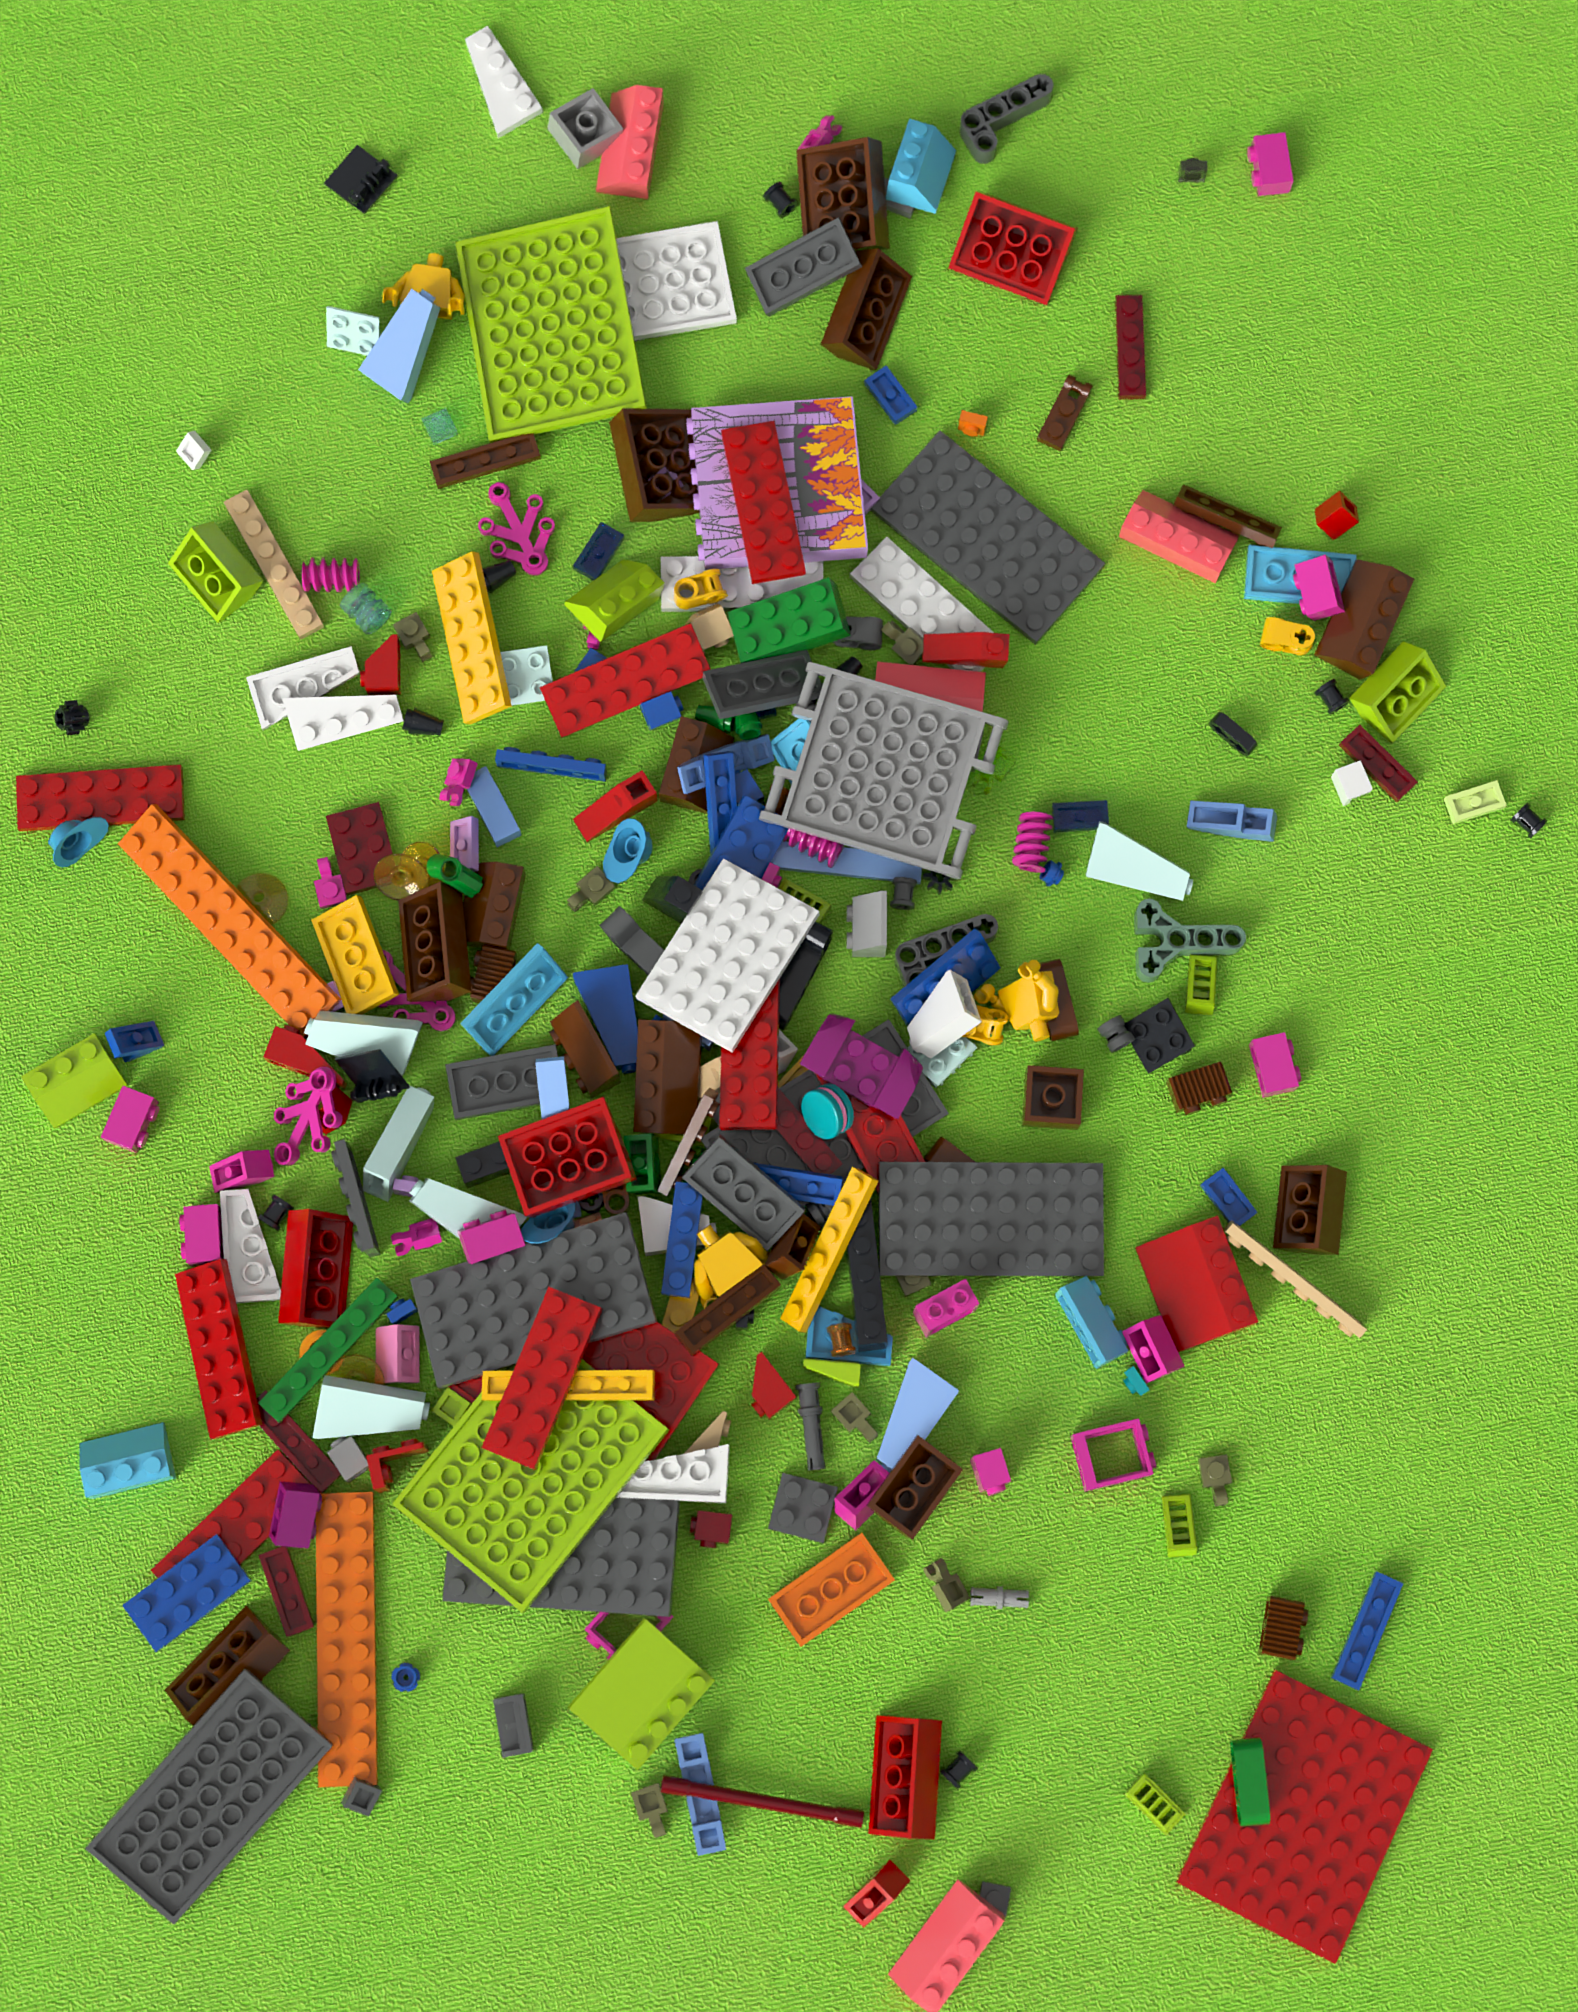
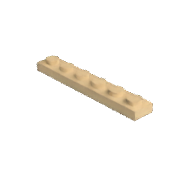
M248 490L224 501L229 514L299 639L301 640L324 628L322 621Z
M1231 1220L1224 1228L1226 1233L1229 1234L1226 1237L1229 1242L1237 1248H1240L1242 1245L1251 1252L1248 1256L1260 1266L1265 1263L1273 1269L1270 1273L1283 1284L1286 1281L1291 1283L1295 1287L1293 1292L1305 1302L1310 1298L1317 1304L1315 1309L1325 1318L1334 1317L1340 1322L1337 1327L1349 1337L1355 1334L1361 1338L1367 1329L1364 1324Z

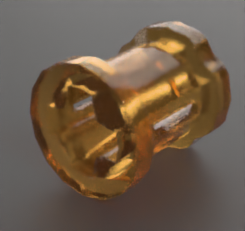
M840 1323L826 1328L827 1333L831 1336L833 1347L831 1357H842L856 1353V1347L852 1346L851 1323Z

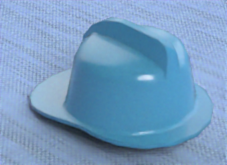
M93 817L83 822L71 820L59 824L48 840V844L54 851L53 861L56 866L62 868L75 864L86 852L98 844L108 831L109 825L106 819Z
M630 818L623 820L613 834L603 861V872L611 882L621 883L629 879L634 874L638 865L646 862L652 853L653 844L650 833L645 831L642 823L638 820Z
M575 1203L534 1218H529L521 1230L523 1240L531 1244H539L554 1239L563 1231L573 1229L575 1226L573 1218L576 1210Z

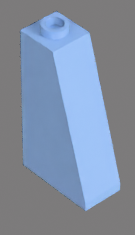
M414 289L410 290L358 369L399 400L409 403L412 399L440 311V307L433 303L436 298L424 289L421 292Z
M914 1358L908 1364L876 1461L889 1473L916 1435H919L924 1440L927 1438L959 1392L958 1389Z

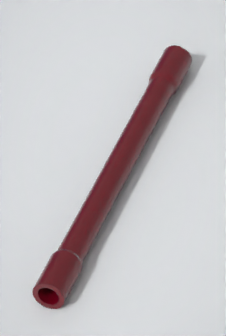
M663 1775L661 1783V1793L683 1797L692 1796L826 1820L835 1824L861 1828L863 1824V1810L804 1802L693 1782L689 1779Z

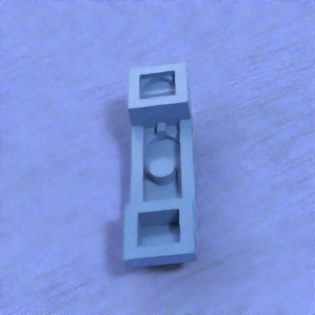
M769 734L716 748L679 765L677 769L683 793L688 794L706 787L703 756L705 754L733 752L734 771H741L746 768L754 769L775 761Z
M703 1733L675 1738L682 1778L693 1782L714 1785ZM687 1796L697 1855L726 1850L717 1801Z

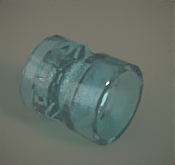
M361 583L345 595L340 603V608L350 618H356L355 622L359 628L369 635L384 625L392 611L381 599H375L376 593L366 583Z

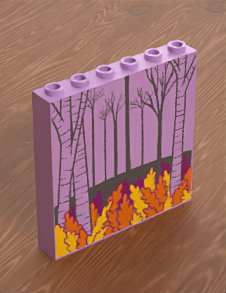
M853 396L691 408V418H686L687 434H693V443H689L690 460L695 459L696 468H691L692 485L697 484L698 493L693 494L694 510L700 511V519H695L696 535H702V544H698L699 561H704L705 570L748 567L721 430L768 421H775L804 563L867 558L868 543Z

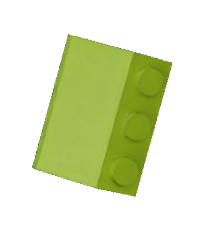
M214 521L191 527L168 562L169 566L217 623L222 622L248 602L263 582V579Z
M623 559L566 600L564 605L602 642L659 600L665 582L647 564Z
M1403 641L1349 699L1360 717L1387 741L1393 743L1443 691L1446 685L1426 650Z
M95 1033L21 1076L32 1097L54 1129L121 1090L122 1086L128 1087L104 1043Z

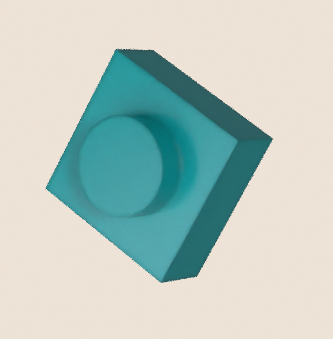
M1134 1366L1124 1372L1127 1378L1123 1382L1132 1395L1138 1392L1142 1396L1150 1390Z

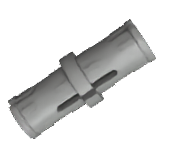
M997 1586L996 1589L971 1587L970 1595L982 1596V1598L970 1597V1606H996V1609H1002V1607L1028 1609L1029 1601L1017 1600V1598H1029V1590H1005L1003 1586Z

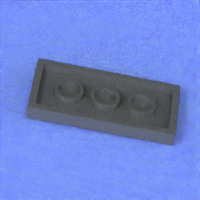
M836 218L749 265L745 270L765 314L770 317L861 268L862 265L842 221Z
M803 650L703 671V681L719 719L798 703L807 675L805 669L807 663L812 662L808 651ZM817 677L810 700L819 699L822 689L819 677Z
M556 1044L445 1064L454 1119L461 1120L540 1105L535 1061L541 1058L558 1057Z
M721 1134L682 1176L686 1182L745 1233L758 1239L766 1251L805 1212V1207Z
M345 1139L334 1142L336 1150L331 1151L335 1167H338L339 1172L342 1171L343 1177L339 1178V1183L343 1195L345 1194L346 1198L350 1200V1204L346 1205L350 1221L358 1229V1231L353 1232L357 1248H360L361 1252H365L370 1258L381 1255L352 1148Z

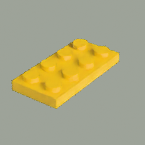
M355 895L311 920L346 1013L363 1015L399 995L361 896Z

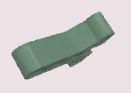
M1154 899L1141 901L1134 914L1135 935L1152 934L1156 935L1161 941L1159 947H1138L1135 953L1136 974L1141 981L1146 983L1156 981L1163 968L1178 956H1190V954L1234 955L1240 951L1246 941L1244 930L1237 925H1181L1163 912L1161 905ZM1145 909H1149V913L1153 914L1149 923L1147 915L1143 913ZM1229 934L1236 936L1239 942L1238 945H1229L1225 940V936ZM1170 936H1180L1183 940V945H1173L1170 942ZM1197 936H1208L1211 944L1208 946L1201 945L1198 942ZM1148 959L1151 967L1155 968L1153 973H1149L1148 968H1144Z

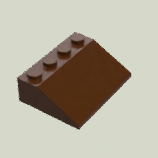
M870 137L796 150L803 236L839 218L855 252L856 250L875 248L880 250L890 249L882 142Z
M621 409L609 422L630 522H655L700 513L699 510H694L693 494L698 493L697 484L692 485L691 468H696L695 459L690 460L689 443H693V434H687L686 418H691V409ZM663 467H666L669 472L676 473L678 477L673 481L668 472L665 474L657 473ZM679 481L684 485L682 488L679 485Z

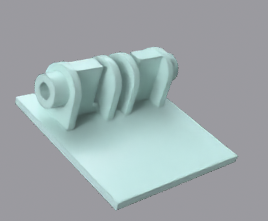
M330 306L326 307L327 347L368 356L381 336V333H379V317Z
M547 645L500 652L511 705L545 701L540 686L552 682Z
M960 1037L933 1058L915 1052L911 1045L908 1047L911 1055L922 1064L923 1074L929 1078V1083L935 1088L939 1085L942 1086L944 1084L943 1081L950 1074H954L955 1069H959L961 1067L960 1064L968 1057H972V1053L977 1049V1046L966 1037Z

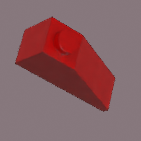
M989 632L924 634L922 662L1003 669L1008 662L1010 634Z
M284 1025L283 1028L275 1026L263 1056L268 1063L308 1077L319 1067H329L336 1075V1086L342 1089L346 1088L347 1084L343 1078L313 1047L306 1045V1039L299 1034L300 1030L288 1025Z

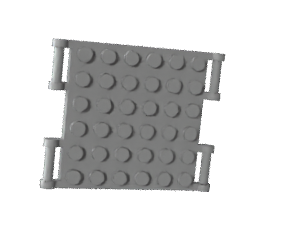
M808 662L805 669L807 675L797 706L793 707L791 714L796 718L811 721L796 771L775 766L773 771L775 777L765 809L760 812L759 820L941 873L954 879H961L963 860L971 835L975 834L977 826L956 819L971 769L973 768L986 774H993L995 769L994 759L1003 730H1007L1009 721L964 706ZM824 676V683L815 711L809 710L808 706L817 677ZM988 724L993 726L982 761L975 759L984 726ZM785 779L791 780L792 785L782 816L775 814ZM957 829L961 832L951 865L942 864L952 830Z

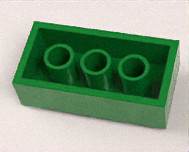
M829 577L727 612L741 663L810 650L851 636L838 586Z

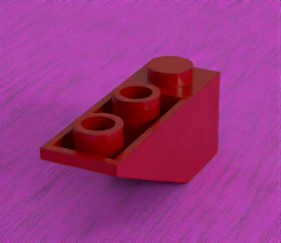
M643 770L616 785L573 818V821L588 843L620 824L623 820L658 801L657 793Z

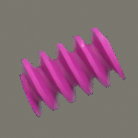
M314 557L310 558L308 565H305L304 561L302 563V586L306 592L310 591L312 585L316 592H320L323 585L326 592H331L333 586H335L337 592H342L344 585L347 591L351 593L355 585L357 590L359 589L360 569L357 558H354L352 566H349L346 558H343L341 566H338L336 558H332L331 564L327 565L324 557L321 558L319 565H316Z
M1025 812L1019 815L1021 824L1017 826L1019 834L1015 838V842L1019 845L1014 847L1016 855L1012 857V863L1015 866L1029 872H1045L1046 868L1038 865L1040 862H1047V857L1040 855V852L1049 851V847L1043 845L1042 841H1050L1051 837L1044 834V831L1052 830V826L1045 823V820H1053L1054 817L1042 812Z
M788 829L784 838V842L789 838V846L791 848L799 843L798 850L801 853L809 848L808 856L811 858L819 853L818 862L820 863L828 858V867L830 868L835 865L845 846L793 829Z

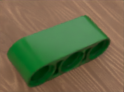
M1260 1737L1231 1740L1230 1750L1239 1825L1242 1827L1270 1824V1807L1262 1740Z

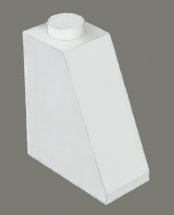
M949 970L939 981L907 1027L910 1036L909 1043L915 1052L933 1058L982 1022L967 979Z
M645 1196L638 1197L645 1255L666 1254L673 1205ZM700 1214L698 1232L708 1225H711L716 1232V1224L709 1222V1216ZM698 1237L696 1249L706 1248Z

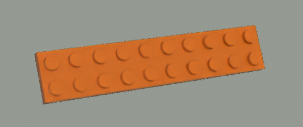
M151 804L120 840L118 845L286 1023L300 1030L299 1034L305 1039L308 1038L309 1035L304 1032L309 1019H315L319 1011L331 1012L342 999L157 804Z
M374 1492L320 1494L322 1496L321 1509L319 1512H316L318 1731L331 1741L333 1746L318 1762V1787L350 1786L354 1777L365 1780L373 1785H378Z

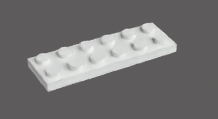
M888 537L850 573V578L906 629L912 627L922 637L924 634L994 633ZM946 664L951 669L981 672L985 668Z
M698 556L661 557V579L665 582L661 592L662 612H693L713 605L705 604L684 610L676 606L674 602V587L678 580L706 571L704 561H699ZM823 561L805 562L806 575L757 584L751 583L748 567L719 569L721 573L719 579L723 590L727 591L728 596L717 603L723 607L724 611H732L822 580ZM682 590L679 593L685 598L693 595L690 590Z

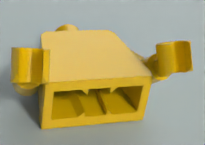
M436 253L428 254L427 265L414 264L411 271L406 272L392 287L383 289L382 303L390 300L393 301L392 306L397 307L398 300L400 299L401 305L411 289L418 292L424 289L436 298L433 303L440 307L437 318L452 320L453 311H460V314L464 315L465 296L458 279L452 277L451 270L442 267L444 257Z
M1030 960L1028 963L1024 962L1018 968L1022 978L999 990L998 996L994 995L995 988L993 985L984 984L976 991L974 998L980 1004H986L990 1001L993 1008L999 1009L1008 1015V1021L1015 1030L1030 1029L1033 1040L1042 1041L1050 1037L1046 1022L1059 1015L1057 1002L1059 989L1054 984L1052 971L1039 972L1041 968L1040 963L1037 960Z
M711 1225L706 1226L696 1234L706 1247L696 1254L698 1259L694 1263L695 1285L700 1295L699 1300L704 1309L709 1301H715L718 1299L717 1296L725 1293L763 1264L765 1265L770 1252L763 1248L758 1239L742 1232L732 1234L729 1231L719 1237Z

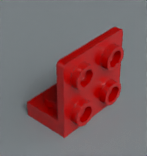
M410 1439L400 1442L401 1447L392 1449V1447L389 1448V1445L372 1449L373 1454L366 1455L373 1490L379 1493L391 1490L389 1484L394 1483L391 1467L385 1464V1462L429 1452L428 1446L417 1439Z

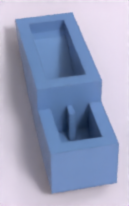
M485 766L475 771L470 789H467L496 847L522 836L487 767Z
M1190 801L1187 828L1222 836L1274 842L1277 814L1274 809L1246 807L1245 804Z

